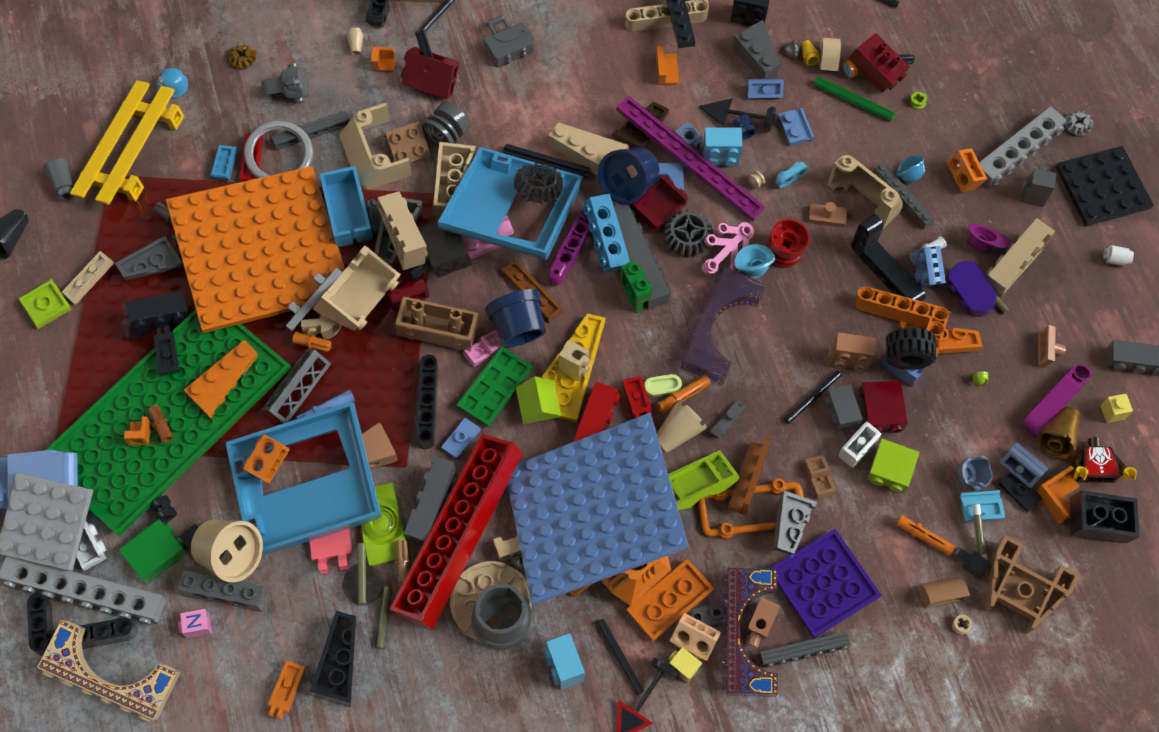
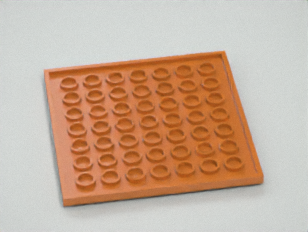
M313 166L166 199L203 333L290 312L291 310L287 307L291 302H294L301 308L320 286L313 280L317 273L326 278L335 268H338L342 273L345 270Z

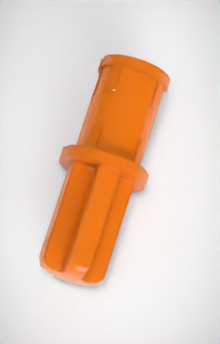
M295 332L292 341L294 344L326 352L331 349V341L317 338L313 334L310 336Z

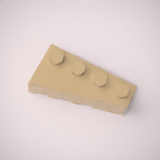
M559 122L548 135V147L579 165L589 167V171L597 176L600 161L607 153L619 149H628L627 144Z
M439 142L432 216L441 217L474 159L476 146Z

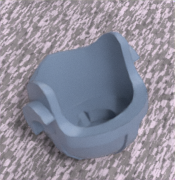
M983 455L964 459L956 472L960 483L975 492L985 488L993 478L989 459Z

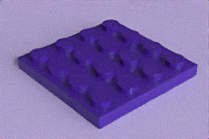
M833 529L768 569L772 570V578L774 577L773 570L777 571L776 583L813 639L882 596L836 529Z

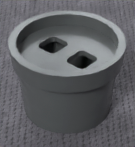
M494 584L481 592L474 605L471 616L472 629L478 640L485 646L496 650L511 649L521 644L528 637L533 625L532 609L526 598L515 587L508 584ZM507 603H511L517 609V612L512 617H507L502 611V608ZM492 617H496L502 623V626L499 629H492L486 623Z

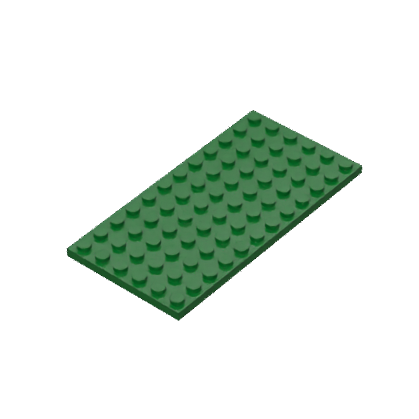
M195 309L173 330L180 373L160 376L156 349L154 348L46 449L63 453H77L78 486L93 490L89 510L119 537L151 506L154 499L162 496L291 369V366L242 324L203 333ZM245 340L257 352L258 357L246 373L241 375L237 385L233 390L229 391L224 402L216 408L215 414L210 419L185 393L184 389ZM158 405L164 418L168 420L167 425L174 437L170 442L162 443L157 430L153 428V421L148 412L150 406ZM147 416L151 422L149 445H128L124 439V432L130 430L131 422H142V417Z

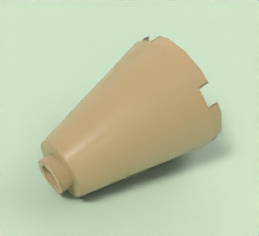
M682 400L675 404L657 432L662 452H670L707 428L706 424L703 426L700 424L702 419L687 404L684 407L681 405Z

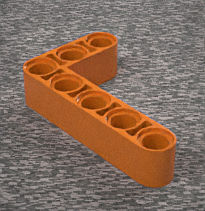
M861 287L858 290L855 302L857 309L922 327L933 332L936 336L937 357L949 318L947 309L870 287Z

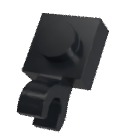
M958 547L954 552L956 556L965 561L962 567L977 579H980L991 565V562L976 551L970 555L961 547Z

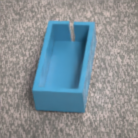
M356 166L320 173L336 245L341 247L353 244V240H357V243L372 240L373 234Z

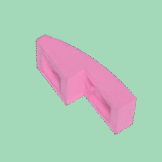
M494 330L480 337V341L472 346L471 352L464 350L463 355L474 368L495 355L501 346L503 348L504 346L497 331Z

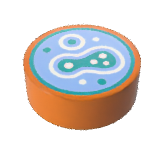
M850 60L842 64L843 71L848 78L851 79L858 75L857 67Z

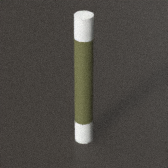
M980 504L972 505L978 553L987 559Z

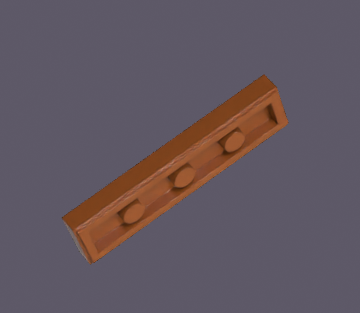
M516 259L501 269V273L518 291L526 289L539 291L542 302L540 305L542 316L548 323L563 313V308Z

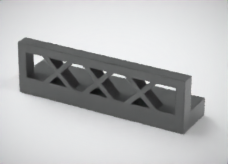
M306 349L261 410L267 415H273L282 424L289 422L331 363L315 349ZM316 359L324 364L319 371H314L313 363ZM310 374V384L303 386L302 378L304 375ZM299 390L298 400L291 402L292 391ZM287 405L288 413L283 418L277 412L281 406Z

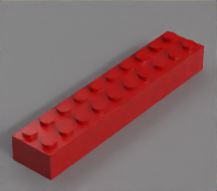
M481 434L389 609L399 619L433 631L523 455L514 442Z

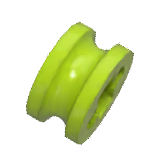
M922 92L913 93L910 100L911 106L915 109L924 108L927 96Z

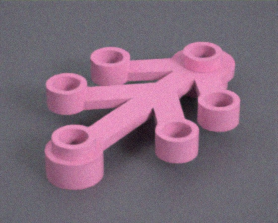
M743 222L737 227L720 223L716 227V232L719 235L728 233L735 234L736 236L733 239L717 238L715 235L710 234L705 238L704 242L708 247L713 245L725 246L713 259L703 262L702 271L706 275H712L717 272L718 264L729 253L731 259L729 270L733 274L739 273V270L736 271L734 269L738 244L742 241V248L750 245L749 239L754 235L753 227L747 222Z

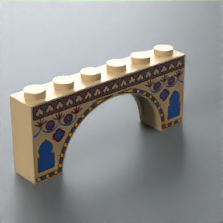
M61 620L37 667L43 670L42 674L50 678L57 676L62 679L61 682L71 687L75 684L81 687L80 691L92 696L95 693L101 696L100 700L105 703L112 704L115 702L120 705L119 709L131 713L135 711L139 713L138 717L150 722L151 719H158L181 671L163 663H157L155 669L146 678L137 683L118 685L105 681L90 669L84 658L82 639L86 628L68 620Z

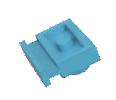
M1000 490L968 492L959 495L964 523L974 522L972 505L980 504L982 522L998 521L1006 518L1002 499L1000 498Z

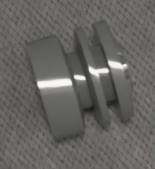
M442 102L435 109L434 114L430 115L422 124V130L425 135L438 147L439 142L456 144L459 140L458 137H462L470 128V122L465 114L449 102Z

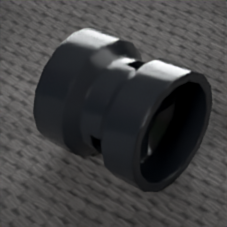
M167 495L154 499L150 506L152 511L156 512L157 520L160 519L162 523L169 522L177 515L175 508L171 507V500Z

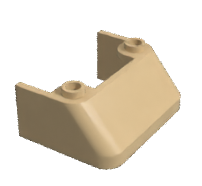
M387 103L357 112L340 132L342 146L350 167L356 166L362 190L373 189L412 176L409 158L391 163L385 154L372 156L362 130L390 122Z

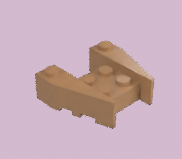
M1005 535L999 540L991 556L985 610L989 611L996 602L1006 606L1030 620L1025 630L1026 633H1029L1073 592L1080 574L1061 565L1054 570L1050 580L1016 563L1024 544Z

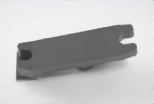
M736 401L710 432L718 438L722 437L742 414L746 405L739 407L740 401Z

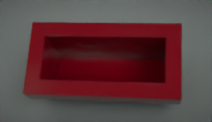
M422 277L398 286L393 291L389 290L386 292L395 312L400 310L403 296L420 300L430 297L428 287Z

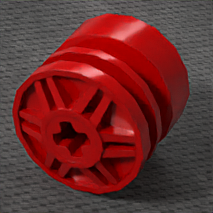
M783 219L777 222L772 228L765 244L775 255L776 259L773 264L782 268L796 265L809 244V232L802 223L793 219Z

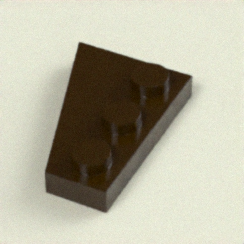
M656 102L651 103L645 108L662 123L669 114L668 108ZM630 121L626 122L620 130L612 133L613 138L632 147H643L646 149L652 140Z

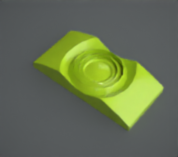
M720 450L668 474L678 510L691 508L696 502L708 495L721 494L739 480V475Z
M393 482L375 486L382 516L377 520L361 525L370 567L397 561L396 542L405 540Z

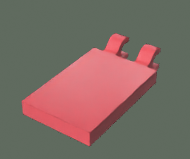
M350 529L309 541L312 561H318L321 575L329 573L328 559L338 558L341 571L349 570L347 556L353 555Z

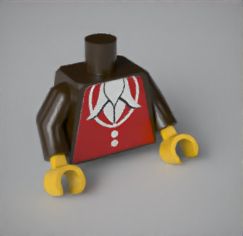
M1099 437L1089 438V446L1084 447L1077 453L1071 463V466L1074 468L1073 478L1077 479L1078 483H1115L1121 475L1124 481H1128L1129 477L1133 480L1136 479V469L1127 467L1117 454L1114 453L1112 447H1101Z

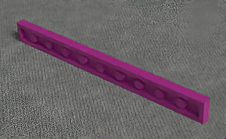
M627 96L617 106V112L752 222L764 211V205L630 96Z

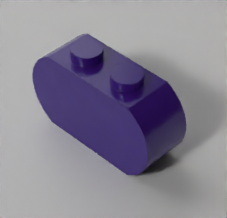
M970 261L959 262L953 266L949 274L948 289L953 296L956 295L958 297L960 307L975 317L989 314L995 307L997 293L978 266Z

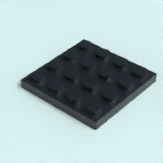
M1123 146L1059 162L1056 165V169L1085 227L1145 211L1154 206Z

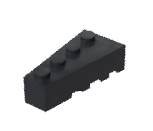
M340 611L335 612L310 689V696L351 707L356 616Z

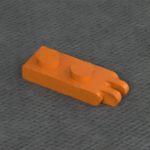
M286 660L268 703V707L271 708L268 714L269 717L273 718L276 710H279L276 717L278 720L282 719L284 713H289L307 668L305 666Z

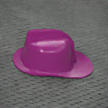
M971 223L969 225L970 235L967 243L979 251L987 252L991 251L994 247L1005 248L1011 244L1009 238L999 232L988 229L978 223Z

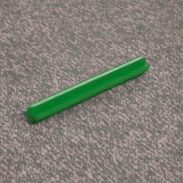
M817 77L814 81L815 87L881 118L892 121L895 116L894 111L821 77Z

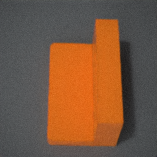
M657 46L656 66L658 85H678L677 54H664V46Z

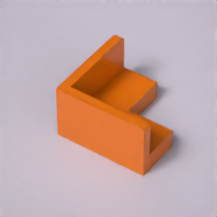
M1072 466L1048 480L1036 490V493L1042 497L1041 502L1059 525L1070 518V502L1066 499V496L1080 487L1070 475L1074 470Z

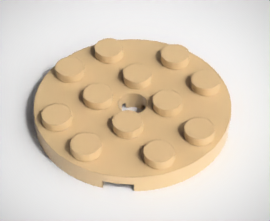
M486 561L471 566L461 574L450 596L451 613L456 625L465 635L473 640L479 641L472 629V611L479 595L487 587L494 584L511 585L521 592L532 609L527 580L517 569L506 565V563ZM507 603L502 608V611L507 617H512L517 612V609L511 603ZM492 617L486 623L492 629H499L502 626V623L496 617Z

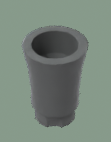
M58 158L45 163L43 170L58 200L68 201L74 198L70 194L74 184L70 174L69 162L66 159Z

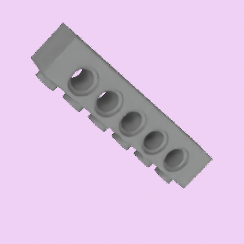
M1050 106L979 162L987 177L983 184L987 188L992 184L997 185L1005 174L1009 175L1014 171L1016 165H1022L1030 154L1032 156L1036 154L1041 145L1046 146L1054 135L1058 136L1064 130L1063 126L1066 119Z

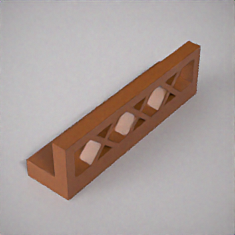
M765 437L763 444L750 441L739 473V480L736 482L728 506L729 511L747 516L767 457L771 438Z

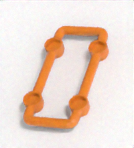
M778 478L774 479L771 484L757 485L754 493L771 492L773 495L779 496L782 491L795 490L796 495L804 497L799 483L785 482ZM734 488L726 489L721 494L708 495L697 502L701 529L708 537L719 536L723 540H729L733 537V534L769 531L776 528V522L732 526V524L725 522L719 528L710 529L705 499L713 498L716 502H723L727 497L732 496Z

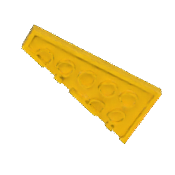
M587 313L570 338V341L589 350V358L591 359L589 363L590 369L585 377L581 376L580 381H577L560 372L559 354L542 376V378L554 380L561 411L560 419L576 423L578 421L606 318Z

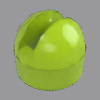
M988 372L972 373L973 382L976 385H986L988 382Z

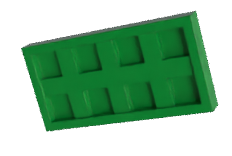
M501 346L458 402L457 408L489 428L516 393V387L521 385L531 373L533 366Z

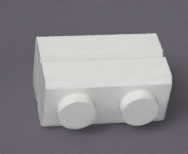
M865 422L841 448L838 454L839 458L854 468L871 447L875 445L881 433L870 423Z

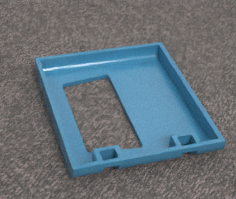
M480 147L439 218L438 229L547 260L577 198L583 176ZM499 158L505 159L507 162L500 161ZM552 173L560 175V178L553 176ZM522 185H527L558 197L536 242L497 234Z
M353 401L226 442L242 521L256 523L263 541L262 556L377 520L382 516ZM335 430L338 431L350 464L349 469L265 496L263 495L262 480L246 470L238 473L236 466H245V460L252 454L257 440L263 434L285 446H289ZM273 445L268 448L267 452L272 451Z

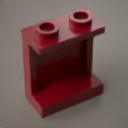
M661 174L659 180L640 199L631 203V207L634 209L635 214L657 234L665 226L668 218H672L673 213L677 214L687 205L688 197L683 189H678L674 185L670 177H665Z
M901 380L863 382L859 391L860 397H863L867 422L880 433L885 431H891V433L902 432L906 428L908 421Z

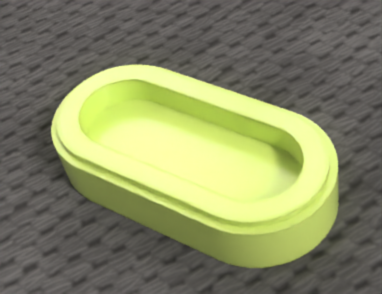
M670 374L648 378L644 382L647 396L660 397L681 390L682 381L677 375Z

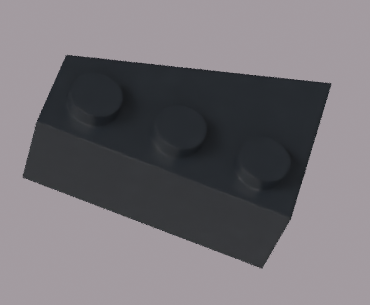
M182 291L124 302L122 324L128 341L155 332L157 327L161 326L163 329L165 325L172 326L183 322L187 318L188 308Z

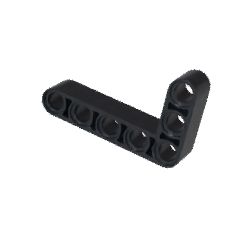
M874 214L860 223L851 243L855 254L893 294L918 301L925 300L926 294L923 289L878 242L884 227L880 217Z
M34 593L27 600L29 647L38 655L43 656L56 630H53V613L50 600L43 594ZM43 601L42 606L36 608L37 603ZM128 618L79 625L86 628L84 633H88L87 638L82 641V649L130 641L136 637L138 632L137 626ZM44 621V625L37 629L38 623ZM130 625V629L126 633H122L123 627ZM109 629L108 634L105 637H101L102 631ZM45 641L44 647L38 649L39 643Z

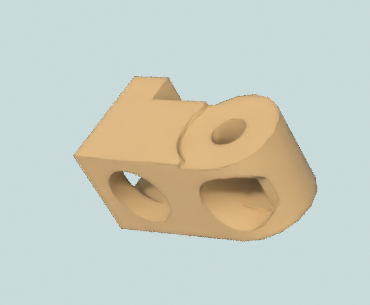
M518 535L506 541H502L501 537L493 539V545L499 562H504L512 559L513 556L521 555Z

